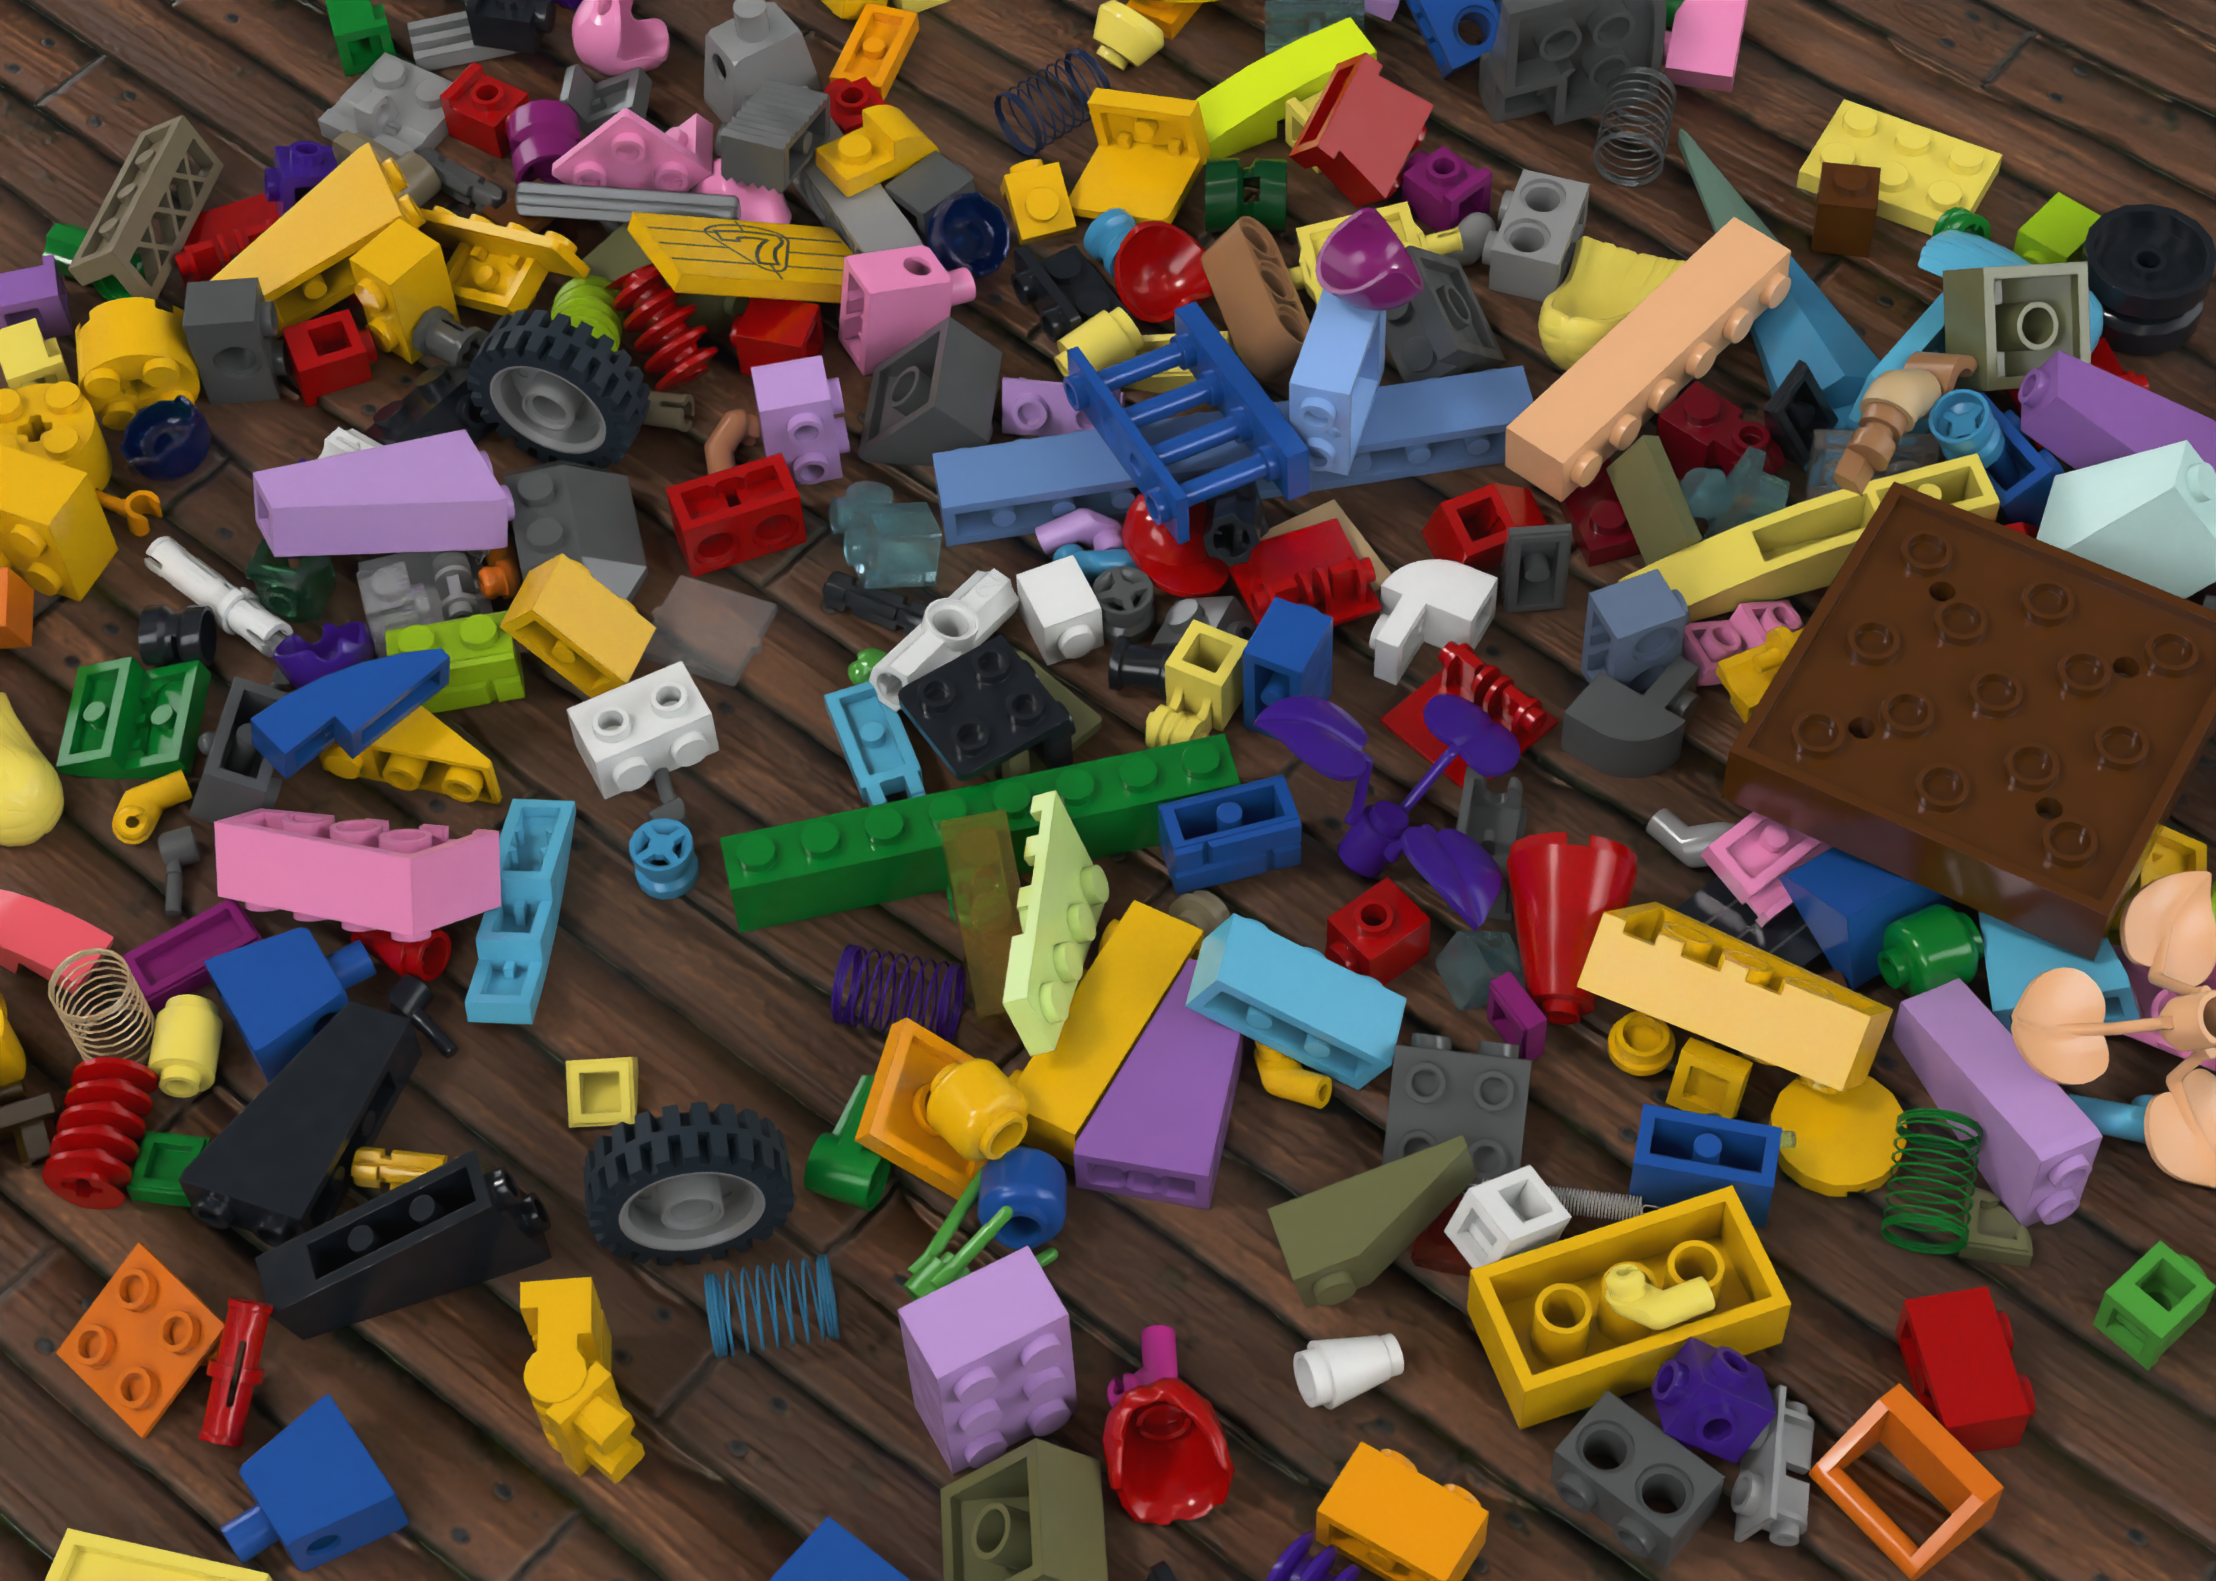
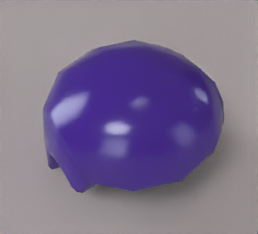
M351 621L339 627L326 622L323 625L322 638L318 642L308 643L299 635L291 634L275 647L273 659L286 679L296 689H299L325 675L361 662L374 660V636L364 622Z

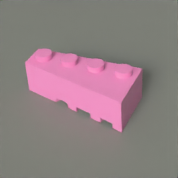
M264 808L214 821L218 897L245 902V908L250 911L267 912L281 909L293 912V918L298 921L314 922L330 919L340 921L342 929L347 931L363 932L379 929L391 932L393 940L416 942L430 938L431 930L501 906L499 831L476 829L472 831L471 835L459 839H449V826L423 824L419 826V829H396L389 831V820L366 818L364 820H346L335 823L334 815Z

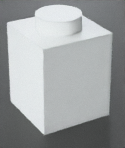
M1074 555L1016 575L1018 597L1020 598L1019 613L1047 666L1068 658L1082 657L1091 650L1104 646L1102 607Z

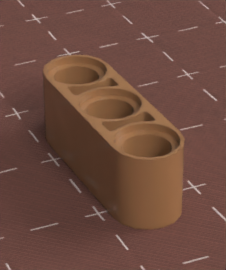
M1242 216L1202 253L1201 262L1243 364L1256 377L1263 381L1272 382L1298 359L1310 327V322L1272 234L1256 219L1250 216Z

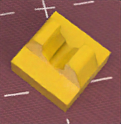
M1690 1037L1681 1050L1665 1103L1683 1111L1735 1119L1753 1062L1743 1055L1736 1056L1714 1047L1715 1044L1709 1041H1700Z

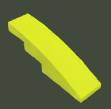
M1346 18L1282 47L1248 65L1198 97L1196 101H1199L1211 150L1208 158H1225L1277 138V121L1285 119V101L1296 97L1301 102L1324 90L1337 63L1363 53H1368L1377 60V51L1352 18Z

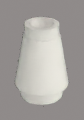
M1388 1333L1381 1336L1372 1335L1310 1341L1307 1345V1350L1295 1353L1293 1367L1297 1386L1306 1404L1311 1408L1324 1405L1327 1409L1332 1410L1389 1380L1391 1377L1402 1374L1404 1371V1359L1397 1339L1393 1334Z

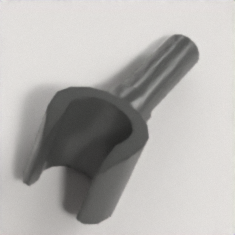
M665 767L659 768L654 773V779L661 805L647 812L648 820L661 818L677 820L685 825L691 833L690 823L685 816L686 809L684 803L674 793L669 770Z
M191 826L164 832L158 838V846L166 868L165 876L167 877L165 915L170 917L181 915L184 878L182 866L202 861L199 843L193 835Z

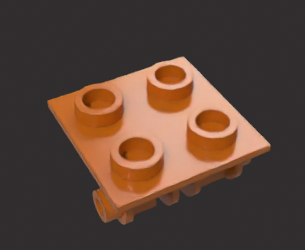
M138 1242L56 1351V1354L141 1438L145 1439L199 1366H208L209 1359H217L225 1322L143 1243Z

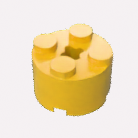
M120 298L102 303L90 310V320L83 327L79 322L75 329L79 389L81 394L90 403L93 412L101 416L102 424L105 427L118 431L128 430L137 424L138 419L163 416L171 420H183L194 414L195 401L200 392L199 372L183 329L184 310L174 305L173 313L157 309L155 299Z
M61 381L55 384H33L15 390L9 388L0 389V444L87 472L94 489L104 490L112 474L111 455L93 409L76 384L69 381Z

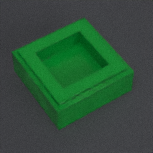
M145 1131L139 1155L132 1171V1179L127 1186V1191L132 1201L191 1207L178 1180L184 1169L212 1142L211 1138Z

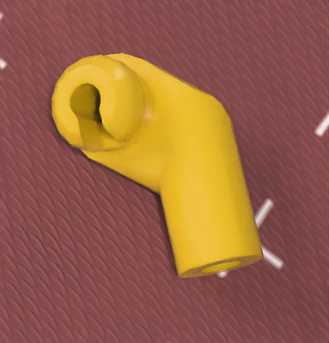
M182 769L125 791L112 821L113 832L119 840L132 845L142 843L153 833L164 809L193 798Z

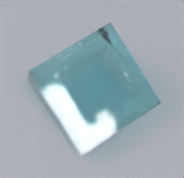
M1457 931L1436 957V968L1456 1008L1459 1010L1474 1009L1488 1004L1490 981L1508 971H1511L1525 990L1520 954L1508 932Z

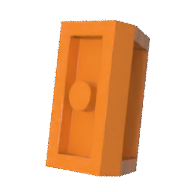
M1900 1383L1879 1398L1809 1472V1477L1910 1581H1915L1992 1519L2004 1486ZM1879 1441L1952 1514L1920 1548L1843 1470Z

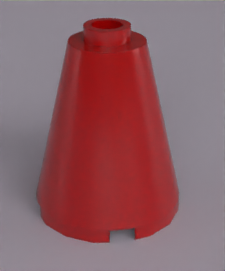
M1549 832L1529 835L1514 841L1510 846L1506 869L1525 990L1545 1015L1547 1022L1567 1025L1579 1022L1581 1015L1589 1014L1595 1009L1599 995L1576 986L1603 912L1628 907L1638 876V859L1636 853L1627 846L1605 837L1590 835L1588 847L1567 844L1568 832Z

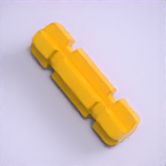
M364 1146L358 1148L355 1152L351 1166V1176H353L354 1184L357 1186L380 1189L384 1186V1183H390V1190L447 1163L448 1155L393 1150L391 1156L385 1155L384 1148Z

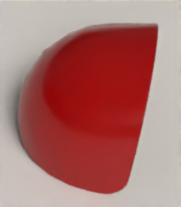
M1145 221L1136 225L1121 242L1114 265L1115 284L1123 305L1132 315L1150 323L1174 322V309L1195 301L1201 307L1214 295L1201 262L1202 253L1206 250L1192 236L1172 224L1162 221Z

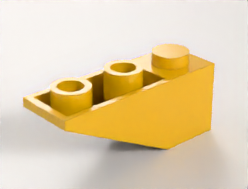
M422 705L354 759L336 742L318 755L323 770L330 771L345 779L361 777L386 782L401 790L413 791L421 789L446 794L455 800L467 803L477 800L499 805L502 799L492 761Z

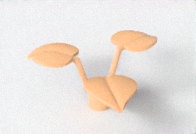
M2190 871L2164 876L2143 886L2128 900L2120 919L2121 947L2126 957L2138 966L2150 968L2148 980L2151 984L2181 995L2168 1001L2160 1012L2159 1017L2103 1023L2106 1005L2098 985L2086 973L2074 968L2062 967L2040 973L2028 984L2012 1012L2011 1032L2015 1045L2025 1062L2039 1075L2063 1085L2084 1084L2095 1080L2105 1073L2109 1064V1051L2105 1036L2159 1031L2164 1041L2175 1049L2183 1052L2193 1051L2166 1076V1084L2170 1092L2159 1093L2149 1101L2144 1115V1137L2152 1159L2163 1172L2182 1182L2216 1189V1076L2206 1069H2195L2204 1060L2216 1058V990H2211L2207 985L2195 987L2206 981L2212 973L2216 962V922L2211 903L2212 873L2207 871Z

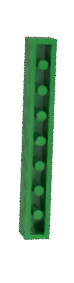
M1224 733L720 837L739 933L947 890L950 879L957 872L968 867L980 866L989 868L997 873L1000 878L1033 872L1034 865L1029 866L1024 859L1026 838L1039 834L1040 822H1036L1030 814L1032 798L1035 795L1054 790L1057 791L1091 859L1160 845L1158 805L1241 784Z

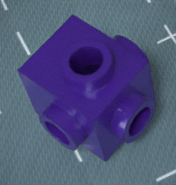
M298 141L291 144V146H274V168H265L264 189L266 201L275 202L279 217H282L338 167L332 147L322 146L312 141Z
M1693 1337L1687 1340L1673 1359L1667 1360L1660 1367L1651 1387L1664 1434L1671 1436L1687 1449H1695L1697 1447L1734 1464L1740 1460L1776 1415L1761 1367L1748 1362L1744 1356L1732 1348L1726 1346L1715 1348Z

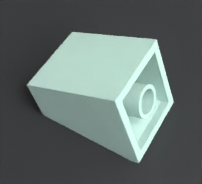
M2188 440L2056 475L2036 539L2186 599L2216 582V473L2209 463L2202 460Z

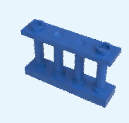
M1196 301L1174 309L1175 335L1170 338V344L1097 372L1079 347L1076 346L1067 350L1069 376L1063 378L1064 391L1071 407L1075 411L1082 410L1143 494L1147 510L1154 523L1158 526L1164 524L1179 545L1190 541L1188 507L1261 478L1266 482L1273 481L1287 501L1310 493L1309 448ZM1177 366L1182 370L1189 369L1196 378L1194 382L1126 408H1122L1112 394V391ZM1204 403H1207L1210 407L1216 405L1224 416L1222 419L1152 446L1149 445L1138 430ZM1233 440L1238 444L1245 443L1253 454L1250 457L1181 484L1176 482L1166 466Z

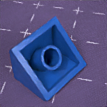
M1835 847L1830 848L1779 878L1834 971H1841L1847 988L1850 990L1856 989L1881 974L1877 957L1878 953L1883 951V935L1887 925L1933 904H1941L1952 908L1951 898Z

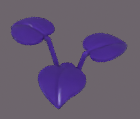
M1438 694L1432 697L1423 710L1424 721L1430 732L1450 747L1442 753L1399 806L1389 801L1380 800L1376 804L1368 805L1364 808L1373 760L1367 753L1362 751L1367 743V734L1350 714L1323 698L1305 695L1281 699L1262 711L1253 726L1274 735L1308 766L1320 774L1340 782L1357 779L1351 809L1344 817V821L1351 825V827L1337 847L1339 857L1343 863L1355 873L1373 878L1379 876L1389 862L1395 863L1404 852L1416 870L1469 924L1473 931L1478 930L1485 921L1491 906L1501 890L1502 876L1497 863L1482 846L1469 836L1455 829L1447 828L1437 833L1429 824L1407 828L1409 825L1407 814L1458 755L1474 771L1483 776L1498 777L1507 774L1518 762L1520 756V746L1514 734L1502 724L1493 722L1488 713L1473 702L1457 695Z

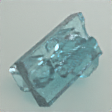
M1364 0L1265 1V53H1273L1304 36L1349 17L1352 18L1364 34Z
M1749 446L1727 478L1719 469L1703 467L1692 469L1686 473L1679 485L1694 518H1705L1708 523V530L1700 542L1738 525L1785 508L1790 482L1763 472L1766 452Z

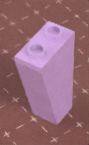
M466 429L253 472L255 520L274 557L500 549L508 547V521H512L515 518L514 501L508 486L499 485L494 477L492 464L485 450L478 451Z
M1960 978L1901 1001L1892 1039L1938 1109L1950 1110L1966 1115L1977 1121L1982 1127L1981 1150L1976 1155L1979 1158L1977 1168L1994 1194L2000 1199L2001 1205L2018 1220L2020 1225H2025V1227L2039 1221L2050 1225L2070 1216L2080 1205L2084 1187L2092 1171V1165L2103 1137L2096 1125L2057 1083L2039 1075L2025 1062L2015 1045L2012 1034ZM1946 1120L1948 1124L1961 1128L1974 1137L1978 1136L1976 1131L1966 1125ZM1952 1129L1960 1141L1972 1139L1965 1133ZM1978 1145L1969 1149L1976 1153Z

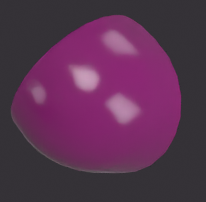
M1362 208L1339 224L1327 237L1316 260L1315 272L1321 287L1346 303L1360 309L1383 311L1401 307L1412 301L1425 289L1422 277L1408 251L1390 225L1374 208Z

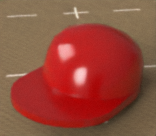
M1142 493L1137 495L1129 506L1121 533L1124 547L1137 568L1147 574L1155 587L1164 592L1186 598H1204L1217 594L1227 583L1229 569L1226 563L1219 558L1209 557L1204 545L1203 533L1207 506L1204 502L1188 507L1190 541L1180 545L1164 524L1158 526L1154 523L1147 510Z

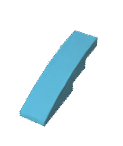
M512 799L499 838L501 906L484 912L475 939L478 962L465 999L468 1022L533 1025L559 919L576 816L575 801Z

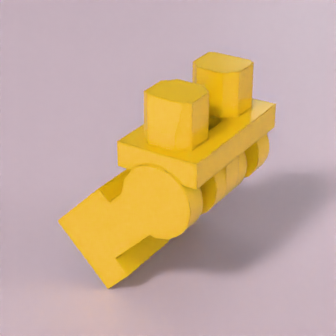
M592 1277L520 1282V1310L536 1349V1352L532 1354L526 1363L524 1383L547 1441L553 1449L561 1453L565 1465L579 1477L593 1465L616 1484L643 1458L645 1452L642 1444L631 1435L635 1423L632 1415L623 1408L611 1374L612 1335L603 1309H601V1303Z

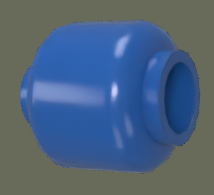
M1023 1146L1011 1149L999 1159H989L982 1167L980 1175L977 1216L981 1227L1003 1206H1010L1013 1209V1216L997 1232L993 1240L1011 1249L1020 1250L1026 1246L1033 1249L1053 1239L1063 1228L1067 1213L1068 1180L1063 1165L1049 1153L1038 1148Z

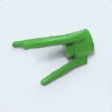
M984 1164L973 1180L970 1181L925 1252L907 1269L912 1277L903 1285V1288L913 1301L971 1274L972 1272L966 1266L1013 1216V1209L1010 1206H1003L956 1255L947 1251L938 1259L978 1198L981 1169ZM1051 1247L1036 1255L1035 1258L1041 1268L1055 1261L1059 1254L1055 1248Z

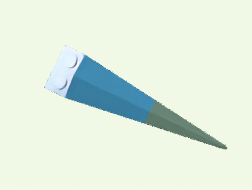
M1680 128L1678 146L1714 233L1716 234L1733 217H1736L1780 243L1690 135ZM1790 256L1788 277L1791 279V286L1786 297L1776 308L1770 309L1768 307L1754 320L1750 331L1772 396L1797 361L1801 360L1807 363L1838 418L1836 426L1808 465L1804 467L1811 478L1836 470L1854 430L1859 428V425L1848 417L1868 375L1880 363V360L1793 257ZM1896 447V450L1893 455L1902 453L1904 451Z

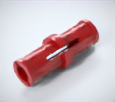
M229 1297L227 1304L229 1307L217 1359H209L206 1371L207 1375L212 1376V1382L202 1430H199L198 1439L220 1445L239 1447L243 1446L244 1443L243 1434L255 1385L263 1384L265 1369L259 1367L273 1305L249 1299ZM245 1341L231 1402H227L239 1343Z

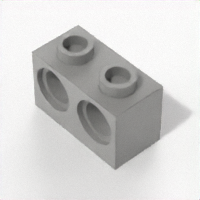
M1523 169L1515 191L1506 190L1502 197L1498 213V223L1501 224L1499 231L1490 230L1485 240L1482 264L1490 265L1489 290L1544 302L1545 298L1564 282L1573 259L1576 241L1581 238L1586 226L1590 184Z

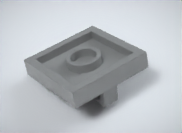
M385 52L340 97L336 105L328 109L318 119L321 134L333 141L346 130L354 134L361 132L400 157L408 151L420 154L423 148L434 150L449 134L440 95L453 82Z

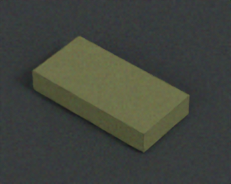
M1642 435L1606 470L1644 562L1648 566L1677 551L1698 543L1702 540V537L1659 436Z

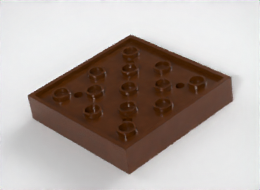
M1893 482L1729 750L1721 798L2094 961L2216 729V611ZM1934 597L1944 598L1946 601H1938ZM2117 673H2125L2131 676V678L2119 676ZM1861 733L1866 735L1868 738L1860 739L1854 737L1852 734ZM2038 813L2051 814L2055 819H2045Z

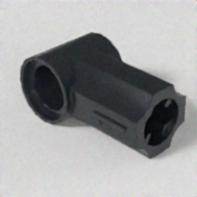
M1256 481L1205 501L1207 512L1203 541L1209 557L1219 558L1228 567L1249 562L1251 551L1260 543V538L1268 533L1270 529Z

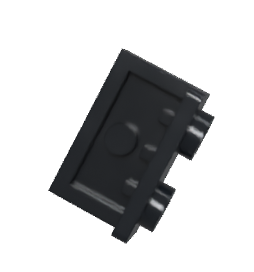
M437 365L428 369L415 381L417 387L404 399L391 402L381 408L373 417L375 423L362 434L382 445H389L466 429L476 445L497 427L499 423H487L480 415L483 407L474 406L470 398L473 391L467 387L469 368Z

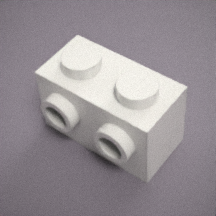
M682 661L566 709L575 745L604 799L624 791H633L642 787L648 781L654 779V773L659 768L665 767L671 772L680 767L694 765L705 758V756L719 751L712 713Z

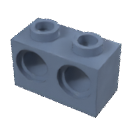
M1658 569L1589 593L1580 668L1589 684L1601 671L1637 693L1644 695L1678 655L1684 658L1682 647L1685 626L1690 621L1688 606L1683 595L1677 589H1670Z

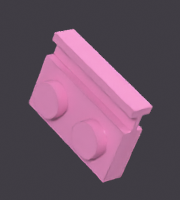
M1752 812L1708 845L1700 856L1742 905L1748 904L1758 916L1755 921L1762 928L1794 903L1779 878L1833 846Z

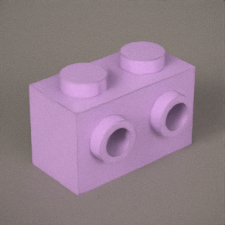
M822 355L750 367L766 457L782 453L795 486L811 485L822 481L843 478L839 454L850 452V445L844 417L834 418L835 414L845 413L842 392L838 377L827 379Z

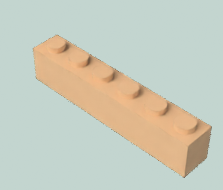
M1733 217L1506 427L1505 466L1560 502L1565 500L1578 486L1585 487L1590 484L1597 476L1602 464L1615 451L1627 449L1636 439L1640 428L1656 413L1660 415L1676 399L1679 391L1693 378H1702L1712 367L1716 356L1731 342L1734 344L1739 343L1749 332L1753 321L1768 307L1774 309L1784 300L1791 286V279L1788 277L1791 250Z

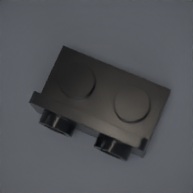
M1025 245L1014 250L1016 273L1011 275L1013 290L1022 305H1031L1039 315L1041 326L1051 342H1057L1102 310L1110 313L1115 308L1120 307L1133 321V316L1076 245L1040 261L1036 260Z

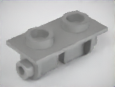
M1779 1385L1770 1392L1776 1415L1741 1457L1739 1477L1734 1484L1731 1495V1507L1736 1512L1734 1541L1739 1543L1762 1529L1770 1532L1769 1539L1772 1543L1780 1546H1794L1799 1543V1535L1807 1531L1810 1483L1786 1476V1469L1802 1475L1811 1470L1815 1422L1808 1416V1407L1799 1402H1785L1787 1387Z

